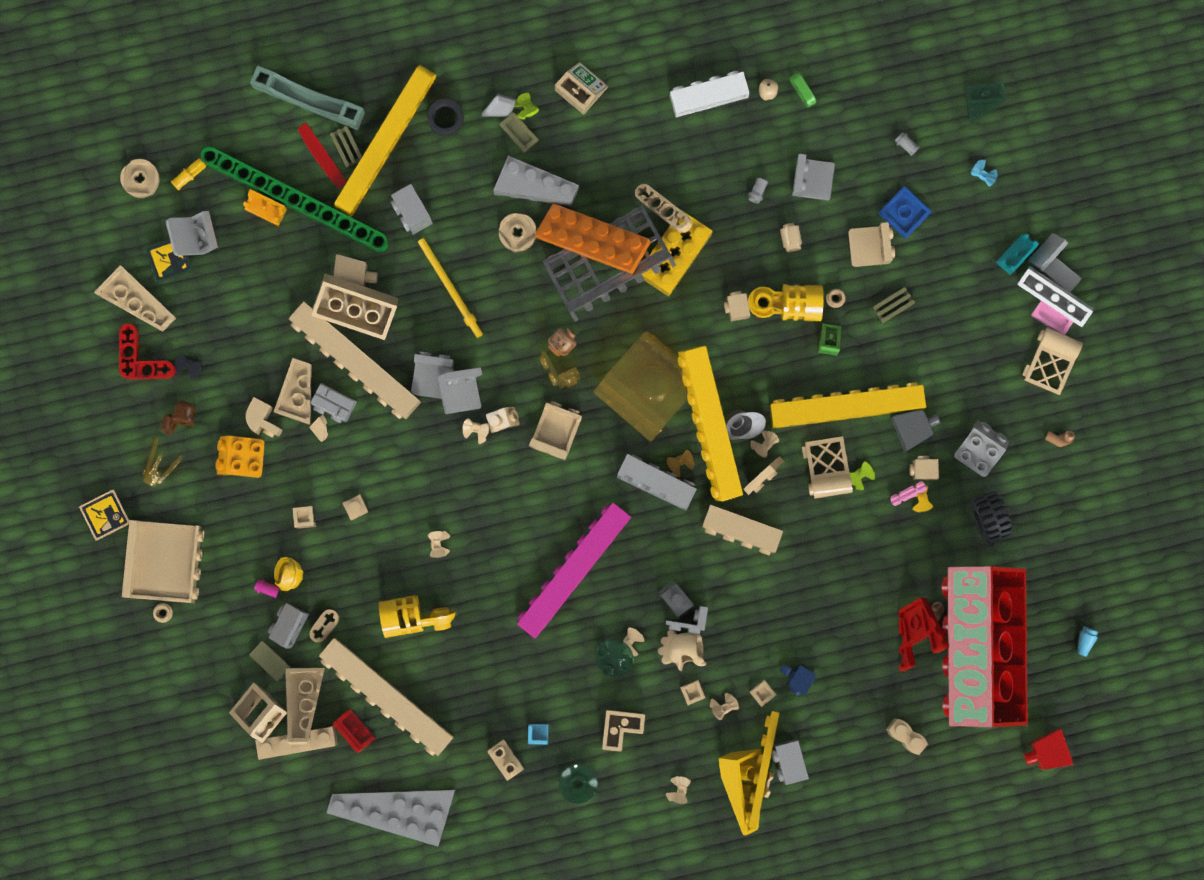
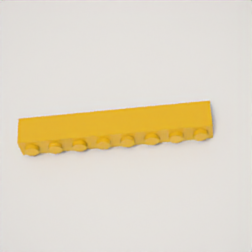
M697 346L679 351L678 364L683 370L682 380L688 390L687 400L692 406V419L697 426L698 431L696 435L701 443V455L707 466L706 475L712 485L710 489L711 494L716 501H725L741 496L743 492L706 346Z
M918 382L908 383L906 387L899 388V385L887 386L886 390L874 387L869 388V392L862 393L861 390L849 391L850 394L842 395V392L830 393V397H823V394L813 395L811 396L812 399L804 400V397L792 398L793 401L785 402V399L774 400V404L769 406L772 429L924 410L926 408L923 385H918Z

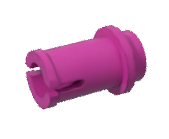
M258 579L254 590L258 594L261 592L276 598L280 588L265 582V579Z

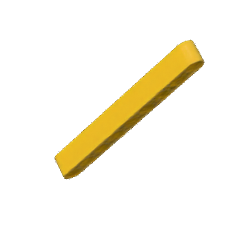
M421 65L416 68L335 201L334 209L349 217H352L432 86L436 78L435 73Z

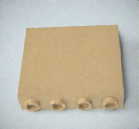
M129 520L122 597L195 603V599L197 600L199 595V588H196L197 580H200L201 570L198 569V562L202 560V550L200 549V542L204 540V530H202V527Z

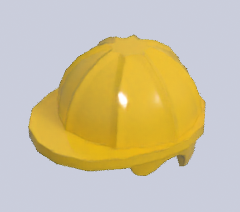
M281 558L274 570L275 584L282 591H289L298 587L303 580L301 566L292 558Z

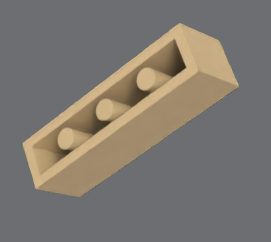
M712 505L709 506L702 525L705 533L716 536V533L724 535L723 539L730 542L738 540L742 542L741 546L752 549L753 546L760 548V553L769 556L771 553H776L783 533L782 530Z
M335 726L310 730L307 744L288 745L287 734L266 738L263 743L255 740L258 760L338 745Z

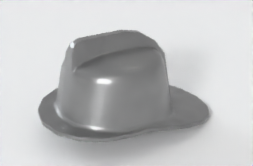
M735 409L724 417L728 436L731 440L754 438L764 430L766 425L764 416L758 412H744Z

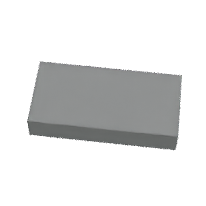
M1052 233L1028 260L1029 264L1044 271L1068 244L1067 241Z
M1057 258L1044 271H1041L1068 292H1071L1082 279Z

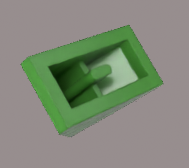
M822 324L818 353L838 355L842 326Z

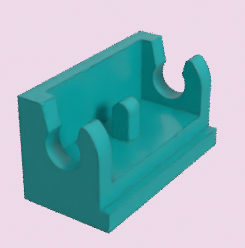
M1028 234L1021 235L996 262L1009 275L1039 245L1036 241H1031L1028 238Z

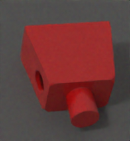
M1058 728L1031 742L1033 751L1023 754L1027 766L1037 762L1039 769L1042 770L1074 765L1062 729Z

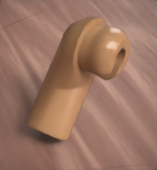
M1049 431L1045 440L1058 447H1063L1074 441L1075 434L1072 431H1066V433L1056 435Z

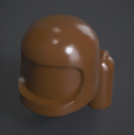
M187 401L178 402L174 406L172 415L169 413L164 415L161 430L165 431V434L172 435L177 425L194 426L195 421L193 417L196 410L194 405Z

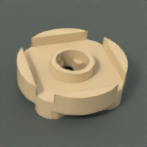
M135 159L122 169L120 181L127 193L137 198H144L155 193L159 185L160 176L156 167L149 161ZM139 174L145 177L142 183L135 180V177H139Z
M513 213L501 221L499 238L507 249L513 252L525 251L533 245L536 239V226L529 216ZM514 228H517L518 230H519V229H522V230H523V231L521 232V235H522V236H520V237H518V236H513V234H514V230H513V229H514Z

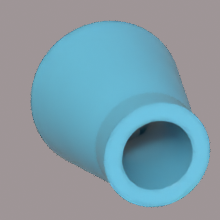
M1083 626V629L1079 632L1076 653L1087 657L1098 638V631Z

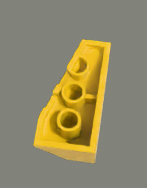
M761 749L731 752L719 758L721 778L743 835H748L759 828V819L756 830L748 828L749 823L745 822L747 812L752 811L753 804L749 802L751 792L756 791L757 785L753 784L755 773L760 771V765H757L759 753L762 754Z

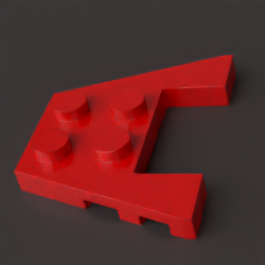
M920 597L899 610V635H902V645L899 647V654H902V664H899L900 671H907L916 666L912 646L927 637L930 638L933 653H940L949 648V644L927 597Z

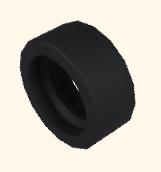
M438 99L428 109L427 118L429 126L438 135H454L463 126L464 116L462 108L452 99ZM441 107H450L456 112V122L450 128H441L435 122V113Z

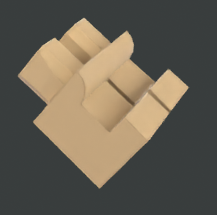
M504 739L487 750L507 781L524 770Z

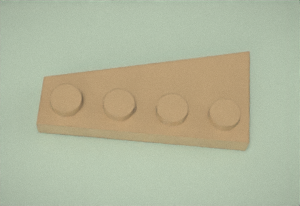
M288 668L285 670L288 745L308 743L325 668Z

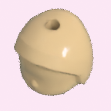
M772 79L761 81L759 85L760 97L763 100H771L776 97L778 84Z

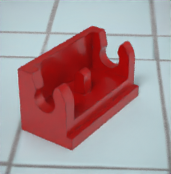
M351 709L332 723L357 753L361 752L376 739Z

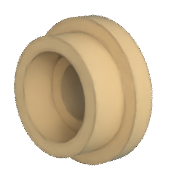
M832 289L826 295V302L833 308L841 307L845 302V294L840 289ZM832 296H838L839 301L834 302Z
M158 604L153 610V616L158 622L165 623L172 618L173 610L168 604ZM163 609L167 612L166 616L164 617L160 615V612Z

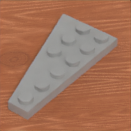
M455 790L332 794L327 813L439 846Z

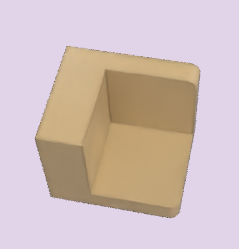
M313 506L293 508L295 528L316 527Z

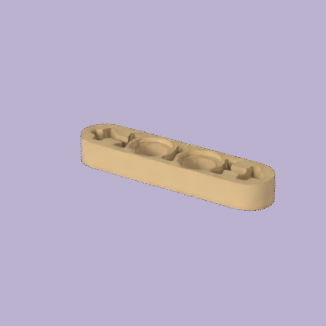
M641 184L636 188V198L677 231L686 232L691 228V219L649 185ZM647 192L650 197L647 198L645 195H642V193ZM660 199V205L653 207L654 201ZM669 209H673V214L669 217H666V211H668ZM677 218H679L685 223L683 225L679 224Z

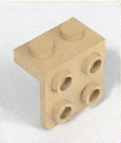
M889 222L881 223L878 227L849 230L852 266L890 264L893 260L892 258H895V248L891 246L890 240L893 239L892 227L889 228Z

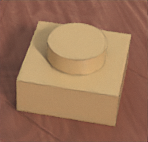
M361 495L343 503L351 521L369 513Z

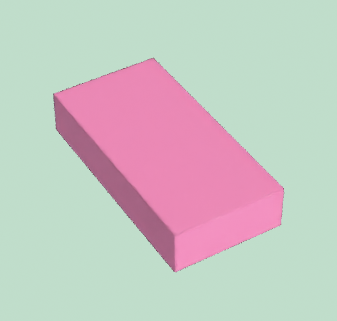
M1042 300L1031 315L1049 328L1064 335L1073 323L1072 320Z

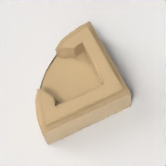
M324 415L318 417L309 427L321 442L328 436L327 420Z

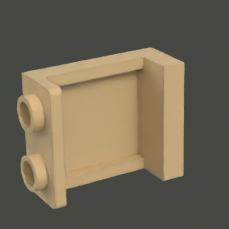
M551 401L550 404H545L529 446L566 460L582 416L579 415L580 412L571 408L568 411L561 408V404Z

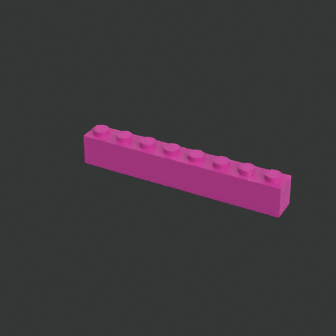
M614 503L611 506L607 504L601 511L603 516L600 520L597 521L595 519L589 526L591 530L587 536L583 534L578 540V548L575 551L570 550L565 557L566 563L563 566L559 565L553 572L555 577L551 582L547 580L541 587L543 592L540 596L535 595L529 602L531 605L527 612L523 610L518 616L517 620L519 622L517 625L533 638H537L631 519L627 513Z

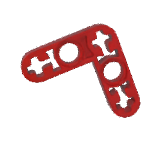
M124 324L120 328L119 372L122 377L130 380L169 379L175 375L176 367L169 361H139V331L137 327L132 324ZM129 328L133 331V334H130V341H134L133 344L125 343V341H129L128 335L125 334V331H128ZM131 346L134 349V353L132 356L127 357L124 351L127 347ZM125 359L129 361L134 360L133 363L129 362L130 368L133 369V372H130L129 375L125 373V369H128V363L124 362ZM151 365L152 373L150 375H144V366ZM166 365L171 368L170 371H167V375L165 372L157 371V368L164 369Z

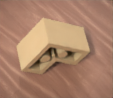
M606 710L602 750L622 752L624 732L643 734L645 714Z

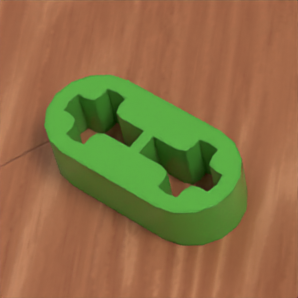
M797 72L789 77L792 86L805 106L808 108L815 104L816 99L802 76Z

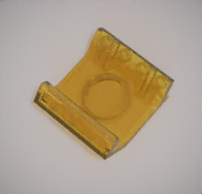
M648 331L640 336L593 391L650 442L659 435L664 426L687 401L688 394L687 387L682 380L684 374L678 364V357L672 353L669 347L664 346L655 335L650 334Z

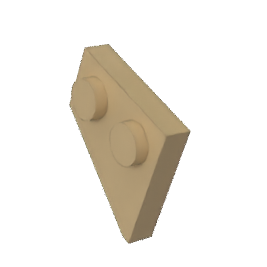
M779 456L744 488V491L748 495L753 490L757 493L764 486L762 482L766 478L770 481L777 474L775 470L785 461Z

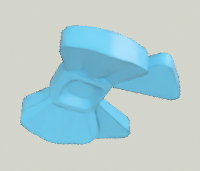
M978 160L971 170V175L978 176L988 186L993 185L997 180V170L995 169L987 173L984 171L986 160Z

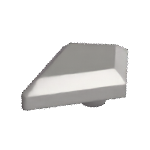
M497 94L484 109L482 116L508 117L512 113L516 99Z

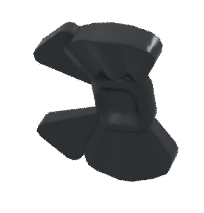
M180 354L175 362V375L178 376L186 368L189 370V379H194L202 369V362H193L187 359L184 354Z

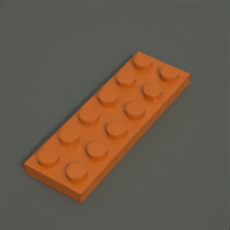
M554 203L535 233L536 238L630 274L634 273L651 243L646 237Z

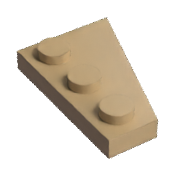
M292 358L274 413L311 425V364Z

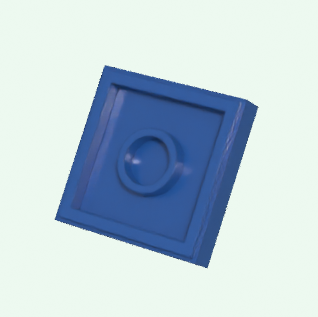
M904 186L879 211L878 215L886 222H889V225L906 240L932 211Z

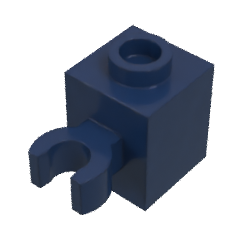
M783 665L780 670L781 673L791 678L787 685L791 687L789 691L797 696H800V694L806 695L817 676L801 665H798L795 671L786 665Z

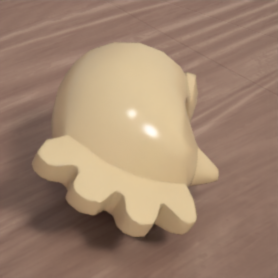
M669 630L667 632L668 637H662L661 643L664 646L658 649V653L663 656V664L673 662L680 671H682L684 663L692 661L698 666H706V662L703 660V641L700 634H676L675 631Z

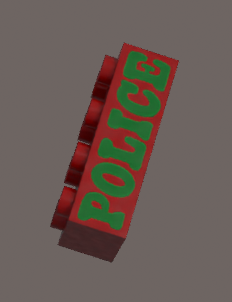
M992 566L948 567V576H945L942 582L943 595L948 599V615L943 619L942 630L944 636L948 638L949 644L948 654L943 659V672L949 678V694H946L944 697L943 711L945 716L949 717V726L1006 727L1028 725L1026 569Z

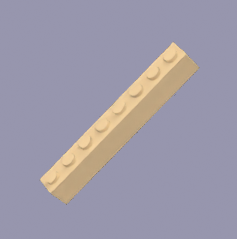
M303 302L290 316L289 320L293 322L290 326L297 332L302 330L307 334L305 338L311 344L317 343L321 346L319 350L326 357L331 355L335 358L334 363L340 369L345 367L349 370L350 373L348 375L354 381L360 380L363 382V388L368 393L372 394L374 392L379 396L377 400L385 407L387 404L393 408L391 412L396 417L407 419L421 402L330 323L311 316L313 309Z
M334 638L319 655L324 666L328 669L334 668L337 671L336 675L341 680L345 681L347 679L352 683L350 687L358 694L360 692L365 694L367 702L372 706L377 704L381 708L380 712L389 719L391 716L396 720L395 725L402 731L408 730L411 733L410 738L416 743L421 741L426 746L424 749L432 756L434 754L439 756L454 738V736L337 638Z

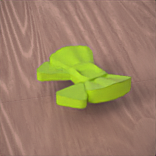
M529 93L521 94L515 102L514 107H524V110L517 114V117L520 119L533 116L539 111L538 107L533 106L530 101L531 96Z
M863 462L861 468L854 473H849L851 483L855 486L856 490H864L861 482L863 477L866 476L871 480L875 479V472H873L872 467L867 462Z

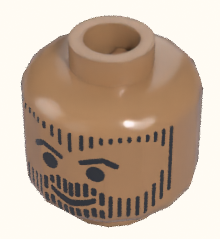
M558 328L549 337L548 347L555 355L566 356L576 346V340L574 339L576 335L569 328L566 330Z

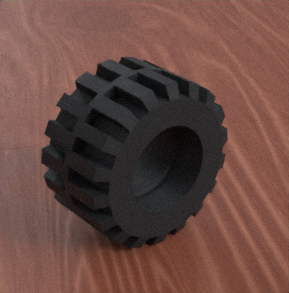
M992 491L972 498V514L979 533L987 544L1012 535V525L1008 511L997 492Z

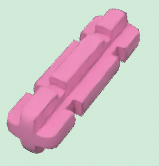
M920 481L916 486H911L899 492L898 495L891 496L890 500L894 506L901 504V501L905 502L918 495L917 493L926 491L927 487L923 481Z

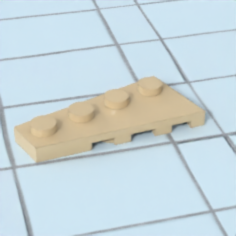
M121 265L94 292L162 332L176 319Z

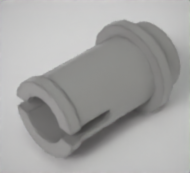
M902 132L895 140L897 142L896 145H900L912 156L919 146L907 136V133L904 134Z
M756 178L752 192L748 194L751 202L759 204L763 200L762 195L768 184L766 180Z

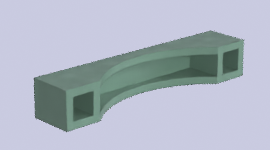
M258 65L250 82L254 89L356 130L359 129L365 115L362 107L305 88Z

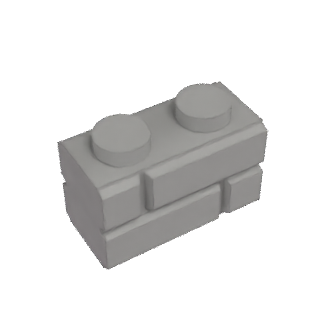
M321 383L310 404L314 406L313 410L320 414L327 412L331 414L330 419L341 423V421L347 422L357 402Z

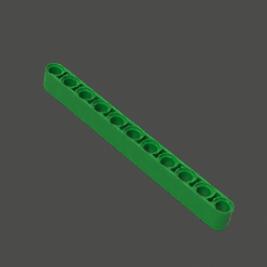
M206 147L202 150L201 159L208 167L376 252H383L388 248V240L383 233L213 147ZM214 153L215 158L212 161H207L208 154ZM226 162H232L230 169H223ZM242 171H249V174L246 178H240V173ZM259 179L266 180L262 187L257 186V181ZM281 187L283 189L282 193L274 195L275 188ZM293 196H299V201L296 204L290 203V199ZM310 204L316 205L314 212L307 211V207ZM326 213H333V218L330 221L324 220ZM342 222H350L349 228L341 229ZM360 230L367 231V235L364 238L357 236ZM382 238L384 239L383 245L375 246V240Z

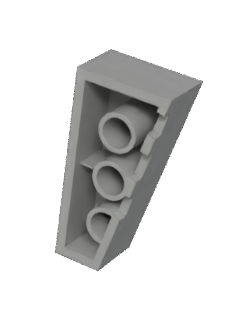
M508 156L493 192L494 195L510 196L512 198H523L571 207L579 190V185Z
M627 454L617 474V478L683 510H687L696 491L692 482L685 479L682 482L676 479L677 475L668 471L664 473L659 470L660 467L652 463L648 465L642 462L643 459L633 454L632 456Z

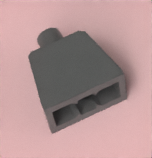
M923 410L896 415L891 418L904 452L932 436L931 427L940 424L936 413L926 417Z
M673 580L657 592L680 621L695 609L693 603Z

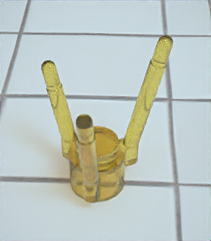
M157 438L154 440L147 467L143 473L144 478L142 479L143 482L153 487H156L158 483L162 485L164 479L182 460L181 456L178 457L166 472L160 476L161 472L157 470V467L163 456L161 453L158 455L153 468H151L158 444Z

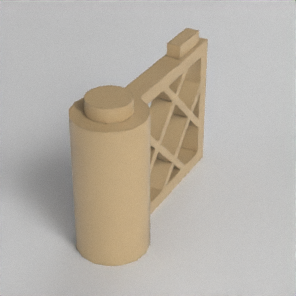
M1047 327L1046 330H1041L1037 339L1040 341L1039 347L1031 365H1026L1022 375L1025 376V381L1060 395L1072 366L1081 351L1083 342ZM1041 351L1049 353L1052 361L1041 365L1039 360ZM1061 359L1068 361L1067 369L1059 372L1055 362ZM1053 363L1056 374L1046 377L1043 366ZM1040 368L1044 378L1038 381L1030 379L1032 371ZM1058 375L1060 385L1056 390L1050 387L1047 379Z
M843 436L805 442L802 451L804 459L808 458L812 484H808L810 496L814 495L815 499L853 493ZM840 442L841 449L837 455L828 449L831 443ZM818 445L823 449L818 458L811 454V446ZM825 452L835 457L829 466L820 460ZM836 459L844 464V471H835L831 468ZM817 462L827 468L823 474L814 475L813 468Z

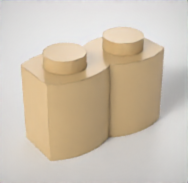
M895 718L886 728L888 734L895 740L901 741L903 746L911 753L920 755L928 745L926 739L919 733L913 732L911 727L903 720Z

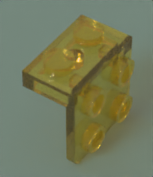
M544 350L540 351V362L545 370L549 369L550 373L548 375L554 387L558 385L559 389L565 386L570 388L578 383L577 380L580 379L576 367L558 376Z

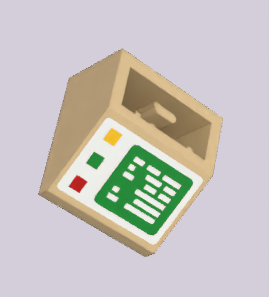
M581 62L569 69L555 84V91L583 115L608 88L607 84Z

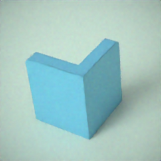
M528 724V744H548V724Z

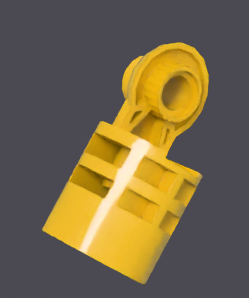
M783 284L782 292H775L768 287H758L749 295V309L754 315L761 318L770 317L773 314H781L782 320L793 319L798 321V319H803V321H821L823 314V286H799L798 284L788 286V284ZM766 299L768 306L764 308L759 306L758 300Z
M418 595L379 602V614L385 638L424 631V627L434 625V630L436 631L451 628V621L454 619L456 611L443 607L431 610V614L422 615ZM400 609H402L404 623L401 621Z

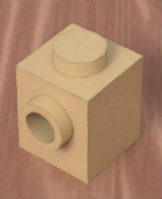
M741 291L730 293V296H727V302H724L725 313H729L730 321L750 318L747 294H742Z
M918 456V459L913 460V464H910V476H913V480L939 479L938 459H929V456Z

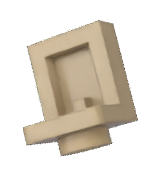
M506 407L486 414L491 433L519 425L518 413L514 407Z

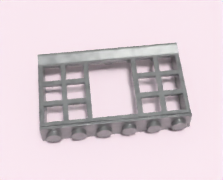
M643 205L610 223V225L624 230L630 227L632 230L630 232L637 235L640 231L650 226L655 236L649 238L650 242L658 240L662 247V250L651 256L646 250L645 256L647 258L639 262L633 274L622 271L600 284L585 256L581 255L582 259L569 265L568 261L580 254L567 249L551 255L543 261L575 322L578 318L574 311L583 306L586 311H591L593 309L591 302L600 297L603 302L609 301L610 296L608 292L617 287L621 293L627 290L625 283L634 278L637 283L643 282L642 274L650 269L655 274L661 271L660 263L669 259L673 267L676 266ZM646 218L647 223L636 229L634 228L633 224ZM585 263L589 273L577 279L572 269ZM565 264L566 268L554 274L553 269ZM569 272L573 281L561 287L557 278ZM592 276L597 286L584 292L579 283ZM576 285L581 295L568 301L564 291Z

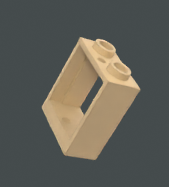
M255 683L249 687L229 712L250 736L261 743L265 741L287 714L266 690ZM263 699L268 705L250 726L245 719L260 700Z

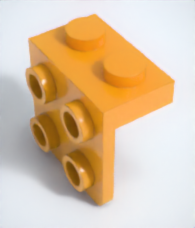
M220 436L217 444L219 451L216 461L217 475L261 477L264 441L245 437Z

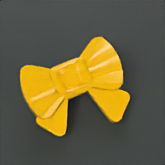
M927 490L922 493L919 492L917 493L918 495L914 496L918 497L919 503L913 507L914 511L925 512L933 508V505L928 501Z

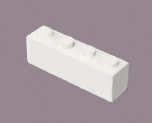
M738 71L730 72L722 78L720 76L712 77L704 83L696 81L689 87L678 86L670 92L675 117L749 97L744 72L738 73Z
M1029 266L1017 284L1081 327L1093 312V307L1031 266Z

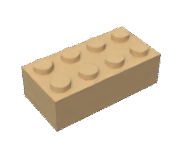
M325 274L311 316L385 340L397 308L398 298Z

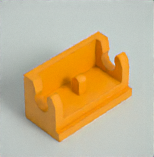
M250 189L248 192L249 198L243 204L244 209L279 226L287 211L286 207Z

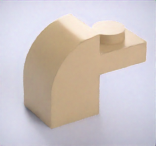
M253 397L246 411V421L249 428L258 435L263 428V433L272 438L274 435L279 437L283 431L266 421L273 407Z

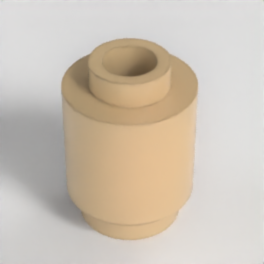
M794 223L783 225V228L780 229L783 248H786V252L800 250L802 240L799 226H795Z

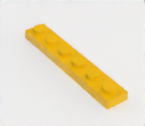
M773 711L770 716H766L765 727H768L767 735L763 734L761 746H764L763 754L759 753L757 765H760V771L755 773L753 784L757 786L756 791L751 792L749 803L753 804L752 811L747 812L745 822L749 823L748 828L755 830L758 824L779 713Z

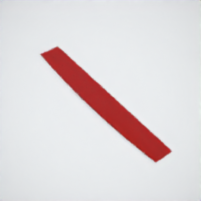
M304 123L297 129L320 167L338 189L343 187L347 181L308 124Z

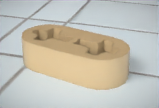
M328 609L321 614L310 630V638L314 642H323L327 639L339 622L338 613ZM333 613L335 621H330L326 626L324 624L327 621L326 614L331 615ZM323 626L322 635L324 636L316 639L314 631L320 630Z

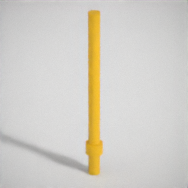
M424 238L418 241L420 247L462 313L464 322L467 326H470L476 338H479L483 333L476 323L477 319L469 312Z

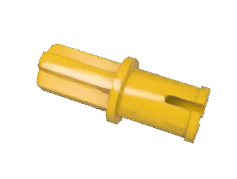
M197 159L187 169L183 168L184 171L171 180V183L179 191L206 168L205 163L201 159Z

